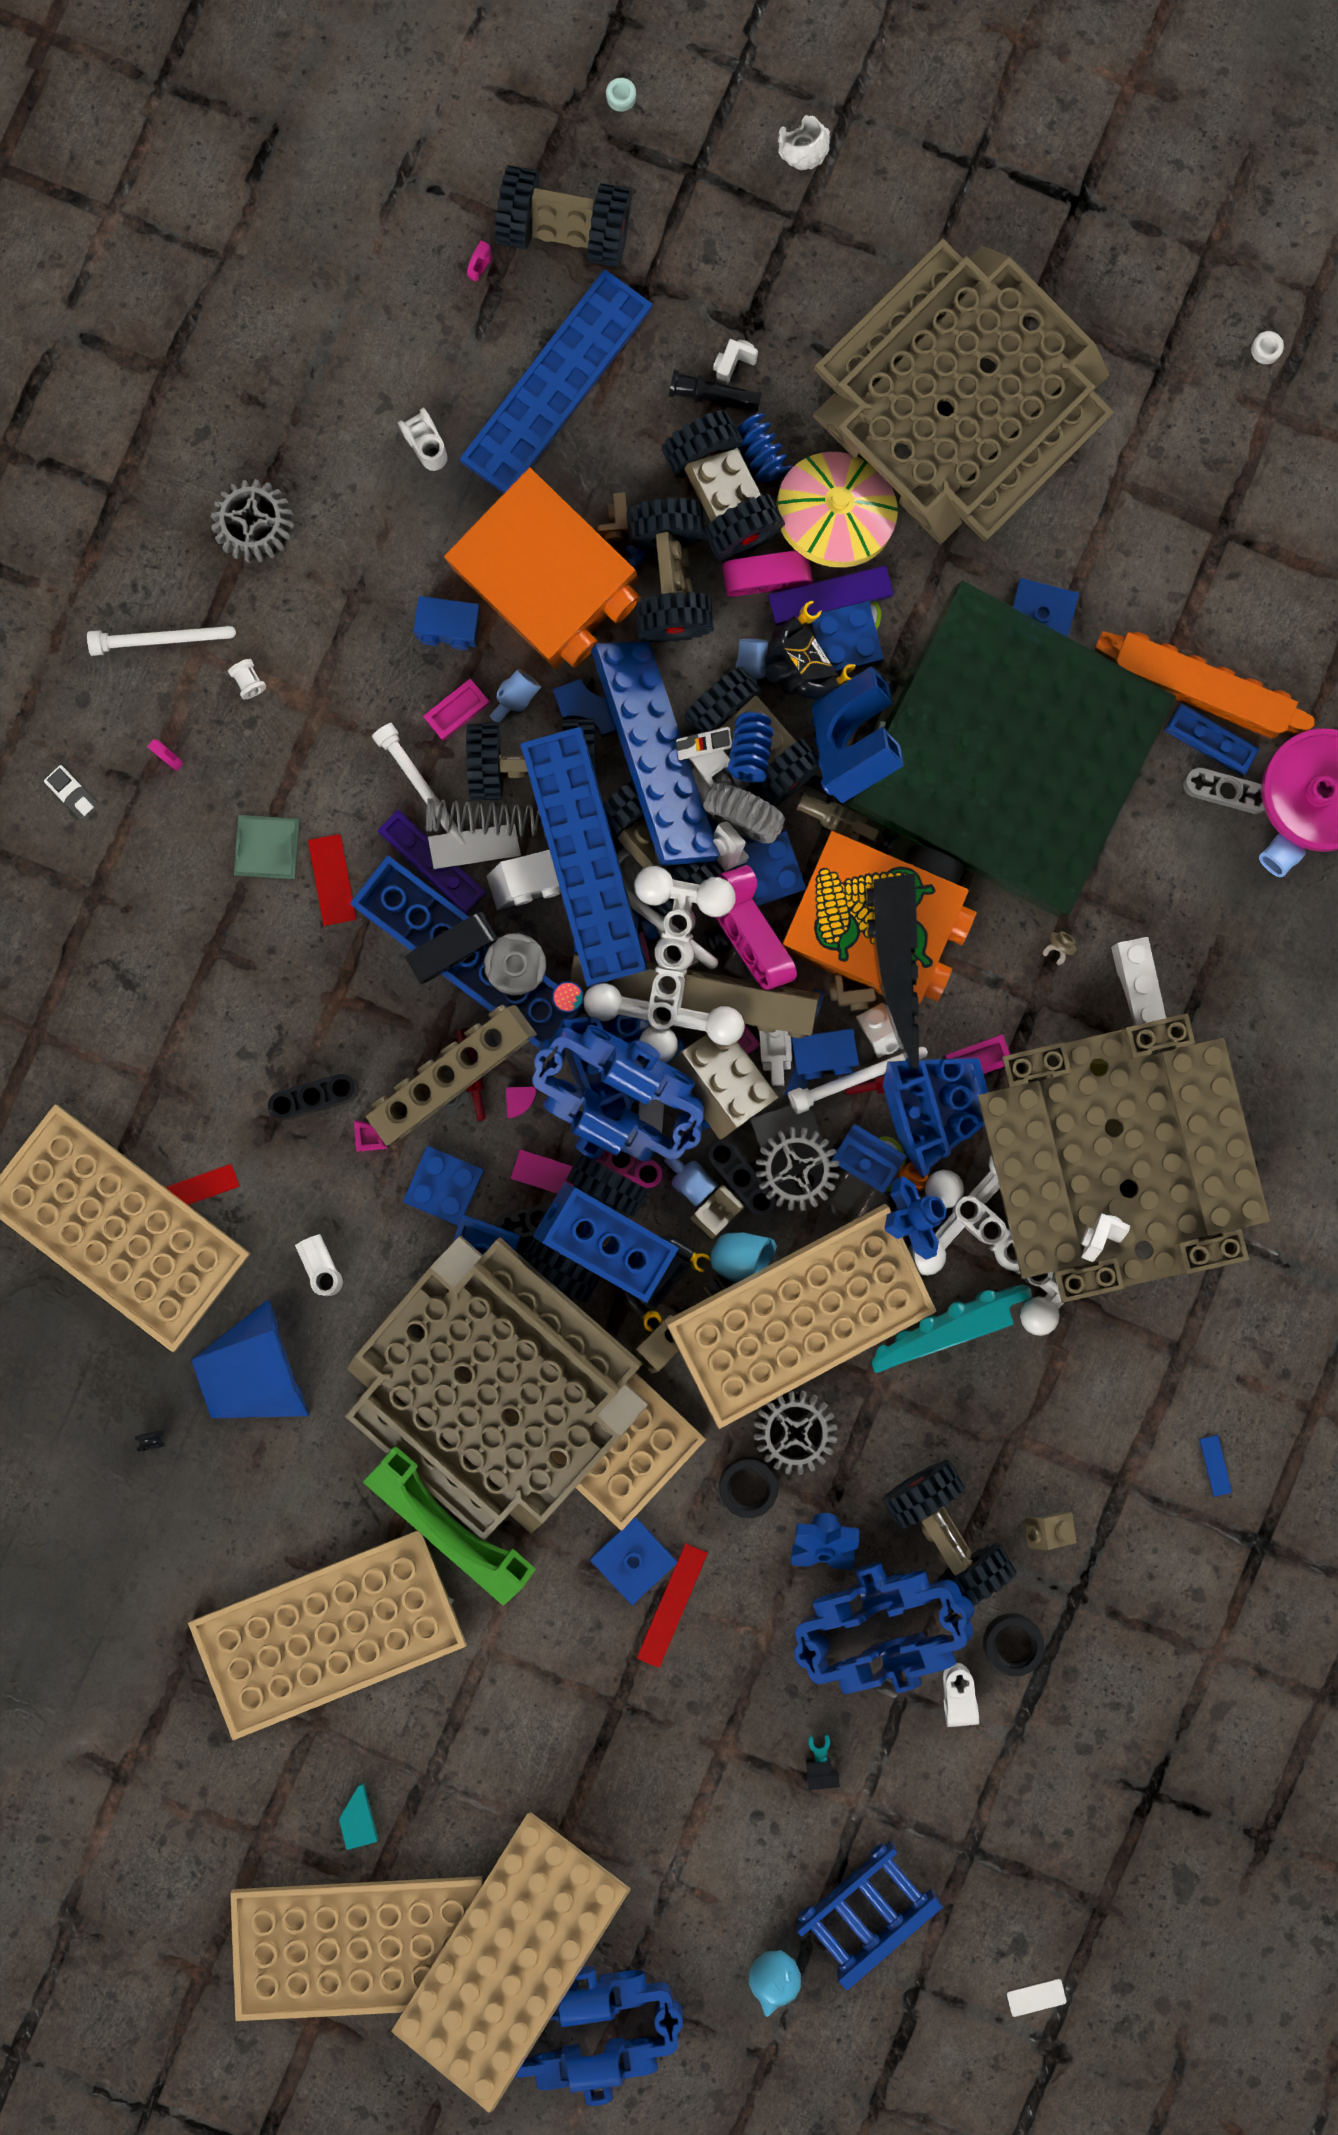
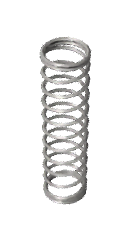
M433 798L427 799L426 831H432V822L434 831L438 830L442 807L444 806L445 828L449 833L456 805L459 833L463 831L468 807L470 831L474 834L481 807L482 830L484 835H486L492 806L496 835L500 833L504 808L506 811L507 834L509 836L512 834L516 809L518 810L520 836L524 835L529 809L533 838L537 833L540 814L538 810L534 827L533 809L530 804L526 807L522 825L519 804L517 803L514 806L510 824L508 806L504 803L501 807L497 826L496 806L492 802L489 806L485 826L484 807L481 801L476 808L474 824L471 803L469 800L465 803L460 824L459 804L455 800L452 805L448 825L446 801L443 799L440 803L436 823Z

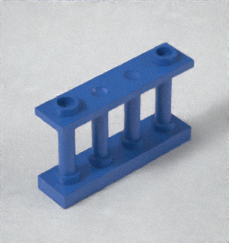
M891 1840L886 1845L883 1843L877 1845L870 1852V1858L818 1904L814 1907L812 1905L807 1906L797 1917L796 1927L800 1936L802 1937L811 1929L838 1961L839 1969L836 1971L838 1981L846 1991L943 1908L939 1897L932 1889L926 1894L924 1892L920 1893L892 1860L898 1853ZM881 1867L911 1901V1907L903 1914L896 1913L868 1880ZM857 1888L861 1890L887 1921V1928L878 1935L876 1933L872 1934L844 1901ZM833 1909L839 1913L863 1942V1948L854 1956L853 1954L848 1955L820 1921Z

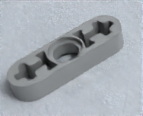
M1205 768L1193 769L1184 778V790L1191 797L1253 814L1265 811L1263 802L1255 806V800L1248 797L1242 799V803L1239 802L1243 794V787L1246 788L1244 794L1253 796L1258 791L1262 799V784ZM1199 775L1202 777L1201 782L1212 784L1214 779H1216L1217 782L1212 791L1213 795L1209 794L1212 789L1211 787L1202 786L1197 790L1195 789L1196 784L1191 782V780H1194ZM1223 783H1231L1235 787L1236 794L1234 798L1226 799L1221 795L1220 786Z

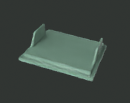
M238 815L234 876L295 879L299 819Z

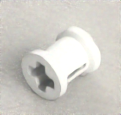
M251 659L242 660L228 670L230 676L235 678L240 687V696L244 700L253 698L266 689L265 682L259 680L253 669L254 664Z

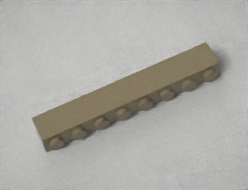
M575 953L570 982L576 983L582 989L585 996L586 991L591 986L586 985L578 953ZM646 961L647 971L602 983L615 986L622 997L650 1002L653 981L659 974V972L655 971L658 963ZM687 969V973L684 975L685 986L681 1008L710 1013L713 1009L720 1006H729L741 1014L744 1026L745 1024L758 1026V1030L770 1033L776 1030L787 1031L789 1036L795 1038H806V1035L812 1036L821 993L785 986L764 990L757 981ZM664 976L662 978V985L666 990L674 991L676 989V982L672 977Z

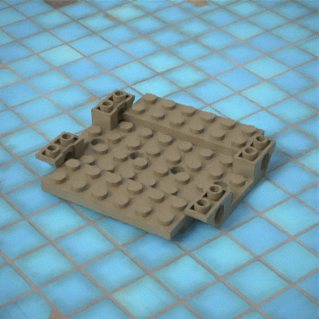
M944 239L814 367V371L837 394L834 393L813 414V417L854 459L861 455L901 495L898 503L940 545L963 523L961 519L986 542L1114 413L1094 392L1110 374L1096 344L1009 256L981 246L970 258L966 256L963 259ZM1027 316L1033 317L1038 323V328L1033 331L1027 330L1022 324V319ZM990 359L995 364V371L993 373L983 372L980 368V361ZM942 401L950 403L953 408V414L950 416L941 415L937 410V404ZM898 444L906 445L910 449V457L906 459L898 458L894 453V447Z
M1186 1013L1067 1043L1062 1042L1002 1057L1010 1088L980 1094L977 1097L1022 1279L1054 1272L1061 1302L1065 1303L1125 1289L1124 1287L1179 1274H1191L1249 1260L1241 1228L1270 1222L1224 1038L1195 1044L1189 1016ZM1098 1058L1105 1061L1107 1071L1103 1076H1095L1091 1072L1090 1064L1092 1060ZM1110 1119H1116L1121 1123L1122 1131L1117 1137H1111L1105 1131V1124ZM1125 1180H1131L1137 1186V1192L1131 1198L1124 1197L1120 1192V1185ZM1101 1214L1116 1216L1123 1223L1130 1225L1129 1233L1120 1243L1108 1238L1106 1239L1102 1252L1094 1262L1082 1258L1085 1248L1081 1244L1082 1237L1087 1227L1092 1228V1225ZM1140 1241H1147L1152 1247V1253L1146 1259H1140L1135 1254V1246Z
M460 1235L426 1271L352 1359L347 1370L368 1389L345 1417L386 1454L394 1446H397L418 1465L416 1471L427 1490L485 1541L508 1514L532 1534L621 1438L649 1402L626 1383L643 1363L502 1238L499 1237L482 1255ZM412 1324H418L424 1329V1338L419 1339L412 1335L410 1330ZM459 1366H465L470 1369L472 1373L471 1380L467 1381L459 1377L457 1372ZM512 1408L516 1410L519 1414V1421L510 1422L507 1420L504 1413L505 1409ZM552 1452H563L566 1455L567 1463L557 1464L552 1459Z

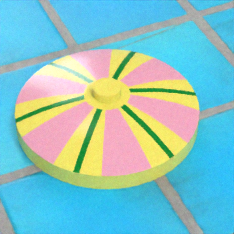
M843 452L818 453L798 462L782 481L776 501V506L785 522L781 532L788 543L805 558L829 567H851L874 558L889 542L897 522V500L891 485L866 460L860 457L854 459L851 454Z

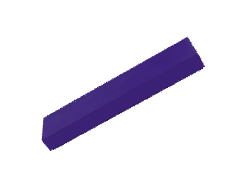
M886 566L768 594L775 626L784 624L793 616L797 618L801 608L809 601H814V603L807 608V612L809 615H814L819 611L822 613L867 601L871 603L893 597Z
M398 809L377 830L388 843L464 914L467 915L487 894L459 866L434 869L428 837Z

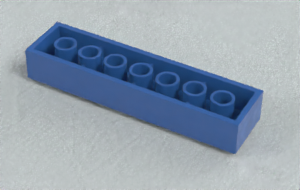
M389 855L386 856L350 903L357 911L410 951L469 918ZM489 947L441 974L489 1012H492L501 1005H504L505 1008L516 1005L537 1034V1036L529 1041L536 1048L539 1047L542 1041L553 1038L555 1032L561 1028V1020L578 1018L585 1009L582 1004L581 1008L574 1013L559 1011L552 999L553 991L557 984L546 975H544L542 982L535 990L525 995L510 996L499 992L490 983L485 973L484 959Z

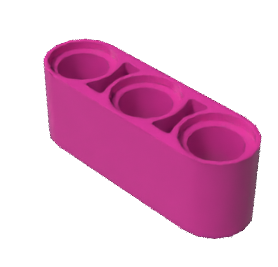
M796 550L734 559L722 564L726 595L730 597L792 589L813 583L810 560L799 554Z
M604 1151L600 1159L595 1160L645 1188L657 1186L662 1178L660 1166L651 1159L645 1162L630 1155L628 1166L618 1168L613 1164V1154ZM650 1165L657 1170V1178L654 1182L645 1183L640 1179L639 1173L644 1166Z

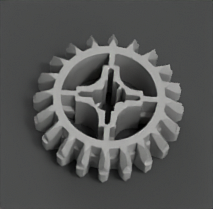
M256 479L253 481L252 487H249L246 480H242V488L240 489L231 484L230 489L232 493L230 495L221 491L224 502L214 501L215 508L219 510V512L211 513L212 520L216 521V523L211 525L212 531L218 533L215 537L218 544H223L222 548L226 553L233 551L232 555L237 560L243 554L245 561L249 563L253 555L256 556L258 562L263 561L264 553H267L270 558H274L275 555L272 549L276 547L278 550L283 551L284 546L280 541H290L291 537L286 531L294 528L293 523L289 521L293 517V512L287 509L290 505L286 498L281 499L282 493L279 489L272 491L270 483H265L261 488L259 480ZM260 501L268 503L275 509L276 518H271L268 514L261 513ZM247 502L243 509L235 511L237 507ZM256 516L258 521L249 527L247 521H251V518ZM230 524L243 529L245 542L231 535ZM270 532L266 537L258 541L262 533Z
M714 783L704 798L703 807L711 820L718 822V824L728 821L738 834L747 839L750 838L756 842L759 841L767 844L773 843L783 829L782 825L785 818L781 811L759 796H755L731 784Z
M791 1127L789 1129L790 1138H786L783 1131H779L778 1137L781 1140L779 1143H776L772 1138L767 1140L773 1147L771 1151L763 1147L760 1149V1152L768 1157L766 1161L757 1159L756 1164L765 1165V1171L756 1172V1176H766L767 1181L759 1186L761 1189H764L770 1185L772 1191L766 1195L768 1199L773 1198L775 1194L780 1196L776 1203L777 1206L780 1207L784 1199L790 1200L788 1210L792 1211L795 1201H800V1209L804 1211L806 1210V1200L810 1199L811 1205L817 1207L816 1195L819 1194L823 1200L828 1199L827 1194L822 1190L824 1187L832 1191L835 1189V1185L829 1183L828 1179L829 1177L839 1178L838 1173L830 1172V1167L839 1166V1161L829 1162L828 1157L836 1154L835 1149H831L828 1152L824 1151L823 1148L829 1143L828 1139H824L820 1145L815 1142L819 1137L817 1131L809 1139L806 1138L807 1128L803 1127L801 1137H796V1130L794 1127ZM804 1143L810 1145L819 1154L808 1159H801L796 1155L791 1144ZM783 1148L788 1161L787 1167L782 1172L773 1176V1160L778 1151ZM790 1154L793 1155L795 1160H799V1164L802 1161L805 1164L813 1161L812 1164L806 1166L807 1168L803 1170V1178L806 1184L803 1183L801 1178H796V1174L794 1177L791 1174L783 1177V1174L793 1168ZM823 1162V1178L820 1184L813 1190L808 1179V1172L812 1167ZM787 1179H794L802 1187L804 1195L789 1194L783 1191L777 1184Z
M791 1390L788 1392L789 1400L784 1401L783 1396L777 1398L779 1404L776 1406L772 1401L766 1404L771 1409L769 1413L761 1409L759 1410L758 1414L765 1418V1422H754L756 1428L763 1429L762 1433L754 1434V1439L765 1441V1443L757 1446L758 1452L769 1450L764 1457V1461L768 1463L775 1457L776 1461L773 1466L775 1470L780 1469L782 1463H785V1473L791 1474L792 1465H797V1472L799 1475H802L804 1472L803 1464H807L810 1471H815V1466L812 1462L814 1459L817 1458L822 1465L826 1463L820 1454L824 1451L832 1455L833 1450L826 1446V1443H836L837 1438L828 1435V1432L836 1431L838 1428L836 1424L827 1425V1421L832 1420L834 1414L832 1412L822 1414L828 1406L825 1402L820 1403L817 1407L814 1406L818 1399L817 1395L813 1394L807 1402L805 1401L806 1392L804 1390L800 1391L799 1399L794 1398V1392ZM790 1407H802L810 1410V1412L798 1420H793L783 1410ZM776 1417L783 1425L784 1433L773 1446L770 1439V1428ZM818 1418L821 1426V1436L815 1447L808 1439L807 1433L813 1425L812 1423ZM784 1421H787L796 1428L800 1425L803 1426L804 1430L801 1433L807 1443L805 1444L795 1436L791 1439L788 1438L787 1434H790V1431ZM791 1445H800L808 1454L800 1457H789L781 1452Z

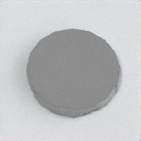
M520 933L507 934L499 938L488 948L484 959L485 973L490 983L499 992L510 996L525 995L535 990L542 982L546 972V957L541 946L531 937Z

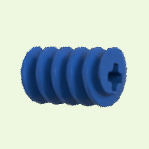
M758 413L749 417L737 427L743 441L739 449L746 451L744 458L747 462H751L750 470L754 473L757 472L755 479L758 483L777 480L785 476L793 468L792 465L782 466V463L788 457L786 454L777 456L776 453L782 448V445H771V442L776 438V434L766 435L765 432L771 427V424L769 422L760 424V421L765 417L764 413Z
M746 712L737 717L733 733L734 738L731 744L732 749L729 756L730 761L728 763V771L734 778L748 783H761L765 781L766 773L764 771L768 768L766 760L770 757L768 749L772 745L770 738L774 734L773 729L769 726L772 722L770 717L757 712Z

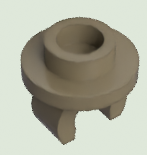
M1060 931V933L1052 932L1049 936L1050 942L1046 945L1043 955L1047 956L1051 950L1059 951L1060 957L1056 962L1059 966L1064 963L1067 954L1074 955L1077 951L1074 945L1075 940L1063 931Z

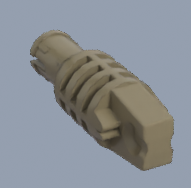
M804 792L796 809L821 820L820 824L823 827L855 841L860 836L874 842L879 833L878 829L866 824L868 817L837 802L830 801L828 804L808 795L806 792Z

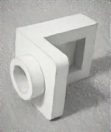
M730 339L724 354L719 352L714 363L713 370L717 371L716 383L728 386L738 360L755 365L758 350L748 341Z
M728 821L718 824L714 832L715 839L713 840L720 854L717 862L725 871L746 863L749 855L743 850L746 844L744 839Z
M884 1003L856 1016L860 1027L871 1042L878 1058L898 1050L899 1045Z
M1101 1214L1092 1225V1228L1087 1227L1082 1237L1081 1244L1085 1246L1082 1258L1094 1262L1102 1252L1106 1239L1108 1238L1120 1243L1129 1233L1130 1225L1123 1223L1116 1216Z

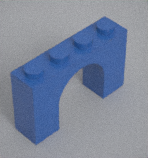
M872 666L811 704L813 712L811 721L816 731L815 744L820 757L818 764L822 770L823 777L821 784L828 795H834L841 803H844L904 766L900 744L883 727L859 742L846 747L851 735L862 723L892 705L889 684Z

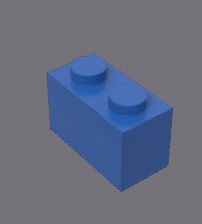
M419 596L413 631L416 639H420V643L430 646H438L439 642L449 643L450 647L459 650H468L469 646L477 647L482 613L480 605Z
M853 1029L791 1039L796 1076L803 1075L804 1081L822 1078V1072L834 1071V1076L853 1073L852 1068L859 1066Z

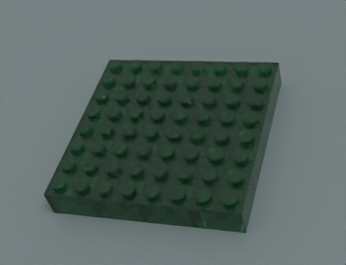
M962 580L953 587L883 727L900 744L904 766L847 800L845 805L922 846L935 849L961 862L965 869L1056 917L1069 916L1176 696Z

